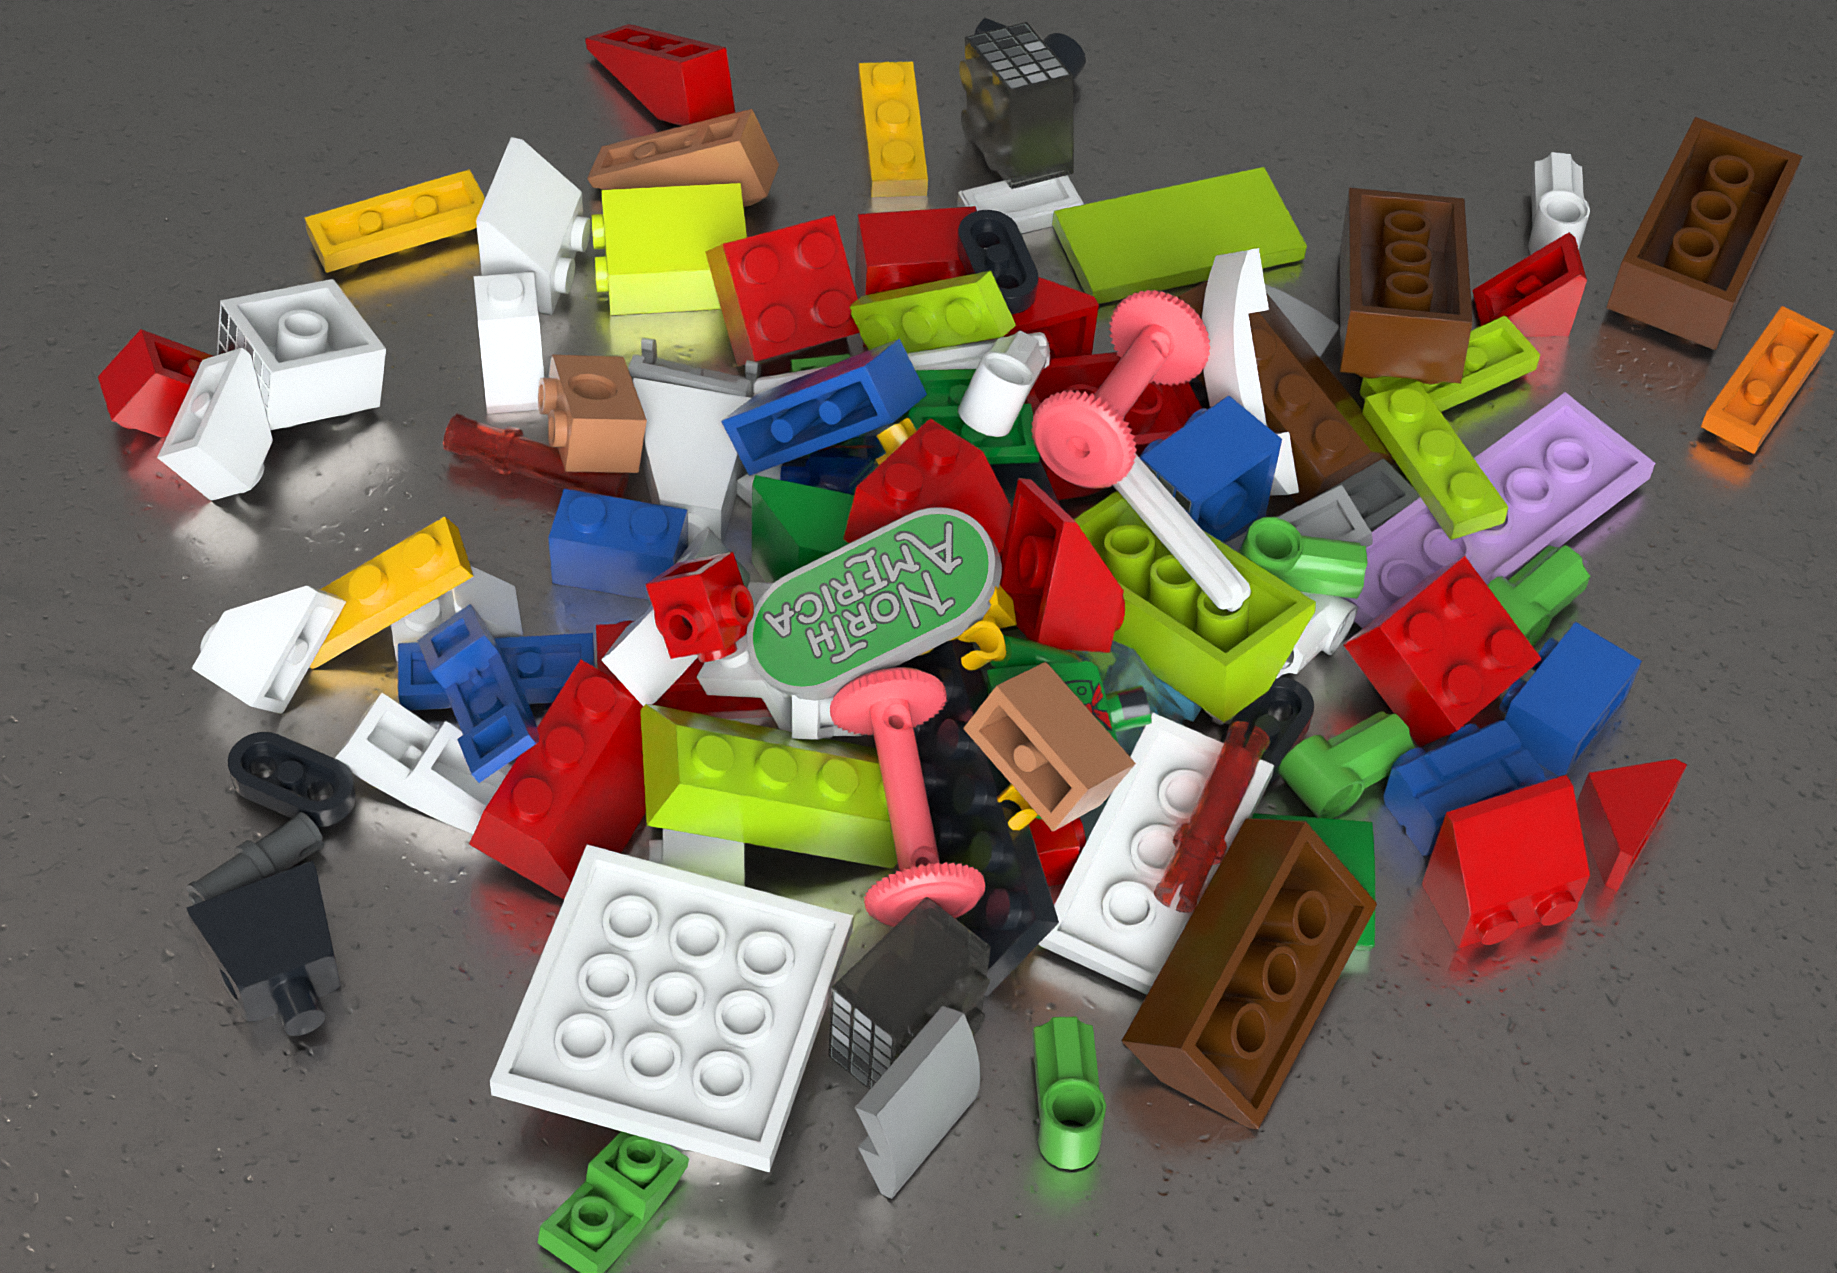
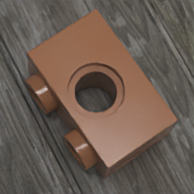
M552 354L549 378H540L538 410L540 414L548 416L550 447H558L565 472L638 473L647 419L624 357Z

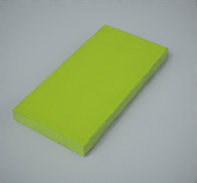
M1264 167L1055 210L1053 213L1052 226L1086 294L1095 297L1098 304L1124 299L1128 295H1133L1134 292H1146L1147 290L1161 291L1207 281L1215 257L1218 255L1259 248L1263 269L1304 260L1307 249L1302 235Z

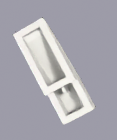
M381 693L367 709L335 757V759L343 762L351 773L410 807L471 834H474L483 811L512 767L510 764H506L478 783L471 775L457 740L463 735L462 731L447 721L436 730L384 693Z

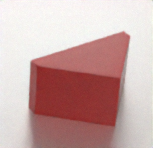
M1568 232L1474 288L1472 292L1481 326L1506 316L1525 337L1569 336L1587 282L1576 238Z
M1675 758L1588 773L1576 803L1582 830L1605 886L1616 892L1619 890L1670 804L1687 764Z

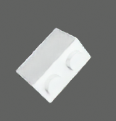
M511 137L476 220L482 276L534 272L538 312L552 315L560 294H568L571 290L575 274L574 258L577 251L585 252L591 233V219L583 217L582 192L523 139Z

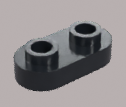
M979 210L968 214L960 222L957 239V252L967 275L991 271L1010 313L1017 314L1027 310L1036 299L1038 271L1017 224L1008 215L995 210Z
M1285 677L1276 678L1269 691L1235 715L1223 733L1220 742L1274 765L1273 774L1268 783L1270 785L1279 775L1281 761L1288 752L1302 741L1309 730L1314 712V700L1311 693L1305 686L1293 679ZM1271 715H1280L1286 718L1287 720L1278 721L1275 717Z
M272 732L249 734L240 739L230 750L228 769L234 789L244 798L285 816L293 818L298 812H303L317 827L329 826L344 819L351 812L355 804L356 793L351 771L338 759ZM270 770L274 772L268 777H256L261 771ZM320 795L331 796L330 798L321 801L313 800L314 798Z

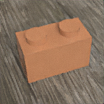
M1047 662L997 685L963 728L1052 831L1102 805L1136 764Z

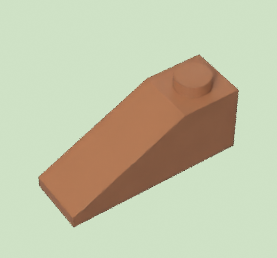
M753 109L602 146L587 179L593 188L604 190L741 183L743 206H749L768 196L779 163Z

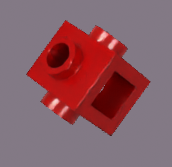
M733 552L678 562L645 584L654 609L655 624L658 631L663 635L670 659L697 654L700 662H711L737 651L736 641L747 634L748 623L752 620L754 614V603L749 590L744 586Z

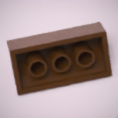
M1208 281L1178 296L1179 299L1189 304L1201 319ZM1266 292L1269 310L1249 313L1248 315L1266 424L1274 433L1289 432L1299 490L1298 493L1289 495L1299 506L1383 458L1390 465L1395 464L1396 461L1362 414L1363 410ZM1202 369L1196 378L1205 388L1204 370Z
M1246 818L1121 1041L1161 1082L1247 1128L1258 1130L1372 916L1377 903L1306 821Z

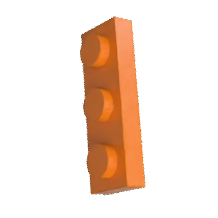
M1781 306L1707 410L1701 427L1755 454L1828 348L1835 331Z

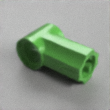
M1263 517L1254 521L1249 527L1238 551L1241 555L1300 592L1357 599L1364 587L1365 571L1368 564L1366 546H1362L1357 542L1304 536L1292 524L1283 519Z
M1549 545L1509 580L1499 576L1487 586L1534 647L1549 627L1552 618L1586 589L1590 575L1585 570L1582 557L1566 545L1562 547Z
M1381 711L1328 741L1322 735H1314L1303 740L1288 752L1281 761L1278 774L1316 818L1335 819L1356 803L1365 788L1390 775L1394 762L1407 751L1414 749L1415 746L1411 740L1409 728L1396 713L1389 715Z
M1077 1016L1052 1017L1049 1022L1034 1027L1032 1032L1040 1117L1038 1146L1041 1154L1049 1163L1058 1168L1073 1170L1085 1167L1094 1161L1099 1153L1106 1102L1099 1087L1093 1025L1079 1021ZM1073 1120L1084 1126L1077 1128L1067 1127L1061 1124L1060 1121Z

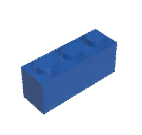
M897 339L758 393L721 422L750 476L894 423L923 399L927 393L901 340Z

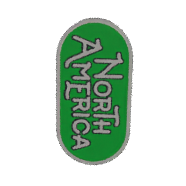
M928 508L906 515L787 574L772 584L756 603L753 618L748 623L746 636L750 660L760 676L770 686L782 693L795 695L798 699L812 701L831 698L855 678L876 670L894 668L961 635L967 628L981 621L991 606L989 600L994 594L995 585L999 589L1002 564L998 549L984 528L975 519L958 510Z

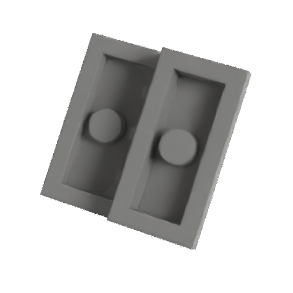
M942 1005L855 1107L868 1133V1136L858 1149L880 1193L891 1199L977 1097L981 1077L980 1062L972 1031L965 1014Z

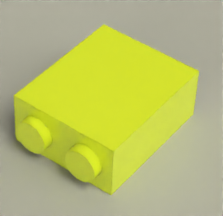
M741 183L601 190L603 214H591L593 249H605V256L595 257L597 292H608L610 316L721 310L705 252L721 244L747 238Z

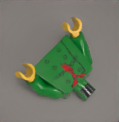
M978 621L959 635L962 639L969 638L974 640L980 648V651H971L961 657L964 668L977 670L989 662L992 666L996 667L987 670L989 695L997 685L1047 662L1117 742L1116 732L1152 724L1150 707L1143 685L1105 694L1096 662L1082 661L1075 653L1037 643L1036 641L1003 635L1000 629L989 621ZM1012 784L997 796L998 802L1011 800L1016 802L1022 809V811H1019L1008 821V825L1012 830L1019 831L1025 828L1033 819H1042Z

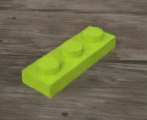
M991 271L861 296L850 306L852 310L851 315L868 350L900 339L906 353H914L1001 338L1016 326Z
M1503 316L1471 330L1461 384L1450 382L1438 384L1420 382V384L1440 412L1535 371L1541 354L1506 316ZM1388 376L1378 378L1364 377L1360 395L1365 399L1377 393L1417 382V380Z
M1419 381L1365 398L1362 414L1450 541L1505 522L1509 508Z

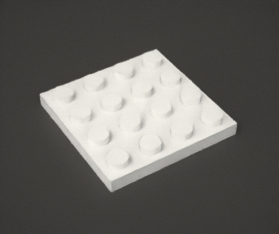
M587 845L490 1079L491 1095L770 1172L852 932L853 915Z

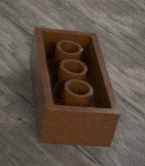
M1695 117L1621 262L1606 308L1716 350L1782 210L1803 156Z
M1349 188L1340 244V372L1355 373L1365 378H1378L1381 376L1409 378L1425 384H1438L1441 382L1461 384L1473 323L1465 198Z

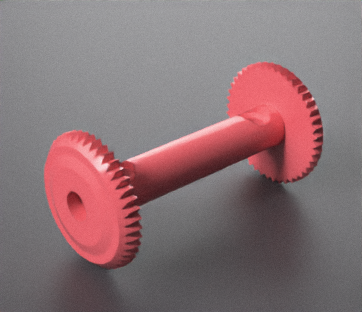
M1147 290L1146 292H1134L1133 295H1128L1127 298L1123 299L1113 311L1112 320L1109 322L1111 327L1108 329L1112 332L1109 335L1113 339L1110 343L1115 345L1113 349L1118 351L1116 356H1120L1121 359L1093 395L1092 393L1088 396L1086 391L1081 394L1079 390L1076 393L1071 389L1068 393L1063 390L1061 394L1058 392L1055 395L1051 394L1035 411L1033 422L1031 423L1033 443L1043 462L1062 479L1089 489L1110 487L1112 484L1122 481L1132 469L1135 463L1134 459L1136 458L1135 452L1137 449L1134 447L1136 442L1133 441L1135 436L1130 434L1133 429L1128 428L1129 423L1123 421L1133 404L1149 383L1155 381L1158 385L1161 382L1163 386L1166 383L1170 386L1173 383L1178 386L1180 382L1185 384L1186 381L1190 382L1192 378H1196L1206 366L1211 348L1206 326L1195 310L1176 296L1162 291Z
M887 668L861 675L846 684L834 696L830 705L832 722L838 728H842V731L847 730L848 733L854 732V734L860 733L861 735L867 734L868 736L874 734L899 871H896L895 874H889V877L882 878V881H876L877 884L872 885V888L868 889V892L865 893L864 903L866 911L874 919L886 925L899 928L927 927V924L931 926L927 922L928 913L941 923H944L928 911L929 901L947 914L946 922L949 921V916L955 919L976 905L983 896L986 887L984 877L981 872H978V869L968 867V865L962 866V863L957 865L955 863L948 864L947 862L940 864L914 728L917 725H923V722L929 721V718H934V714H939V710H942V706H945L947 694L943 682L938 678L913 668Z

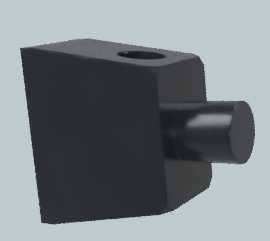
M313 861L186 907L200 953L247 1021L256 1022L278 1013L286 1033L292 1036L307 1034L322 1025L326 1015L319 997L336 991L341 984L317 870Z

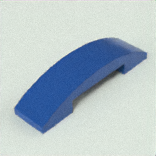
M471 604L417 640L430 673L447 694L463 733L457 739L471 775L478 783L539 742L537 725L524 693L493 636Z

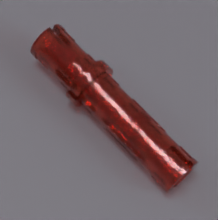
M456 413L451 418L445 431L443 440L445 451L454 452L490 464L494 472L505 476L514 472L560 489H570L622 499L627 489L629 473L565 472L558 448L550 447L549 445L524 437L521 429L508 426L503 430Z
M1236 721L1229 726L1228 735L1188 823L1180 824L1173 837V845L1176 849L1160 883L1157 884L1154 890V896L1164 906L1170 907L1179 885L1182 884L1183 886L1179 892V897L1181 898L1177 904L1176 911L1183 913L1193 912L1212 865L1221 863L1227 849V843L1224 838L1260 759L1270 744L1269 736L1261 728L1254 727L1246 747L1242 748L1245 743L1244 735L1249 723Z

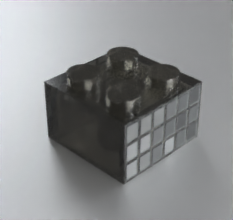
M1028 22L964 37L965 60L960 62L959 73L963 88L966 91L967 109L961 112V124L968 142H974L984 154L988 167L992 171L996 170L1011 189L1073 174V74Z
M925 897L832 986L828 1056L870 1090L942 1005L964 1013L974 1037L985 1020V1013L982 1012L984 994L990 984L987 971L991 946L931 899Z

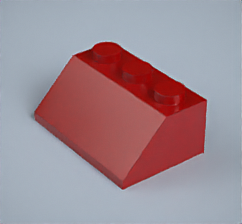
M580 659L537 727L539 742L518 756L483 811L469 843L472 847L563 900L566 897L586 846L591 845L622 853L646 813L641 709L643 705L623 683Z

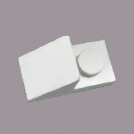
M471 566L474 577L391 624L396 661H398V643L418 642L417 640L469 604L478 612L493 638L523 637L515 586Z

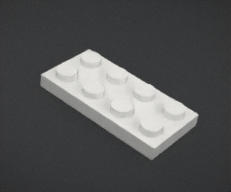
M1155 713L1151 715L1152 724L1146 725L1130 756L1136 764L1111 793L1054 905L1059 924L1039 943L1041 947L1146 995L1244 820L1252 818L1274 769V765Z

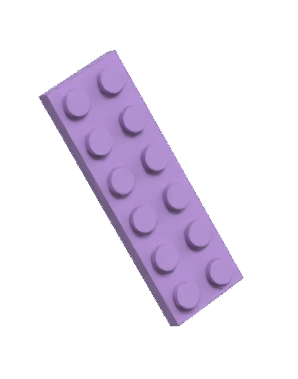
M1564 392L1474 458L1509 507L1503 524L1450 541L1420 497L1372 532L1373 544L1366 547L1368 564L1365 571L1364 587L1357 599L1341 598L1358 607L1354 622L1361 628H1364L1428 575L1466 556L1486 585L1499 576L1509 580L1549 545L1560 547L1649 480L1656 463Z

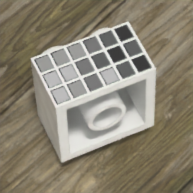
M334 279L220 300L217 355L239 348L245 349L251 355L270 430L292 427L302 423L380 407L386 348Z

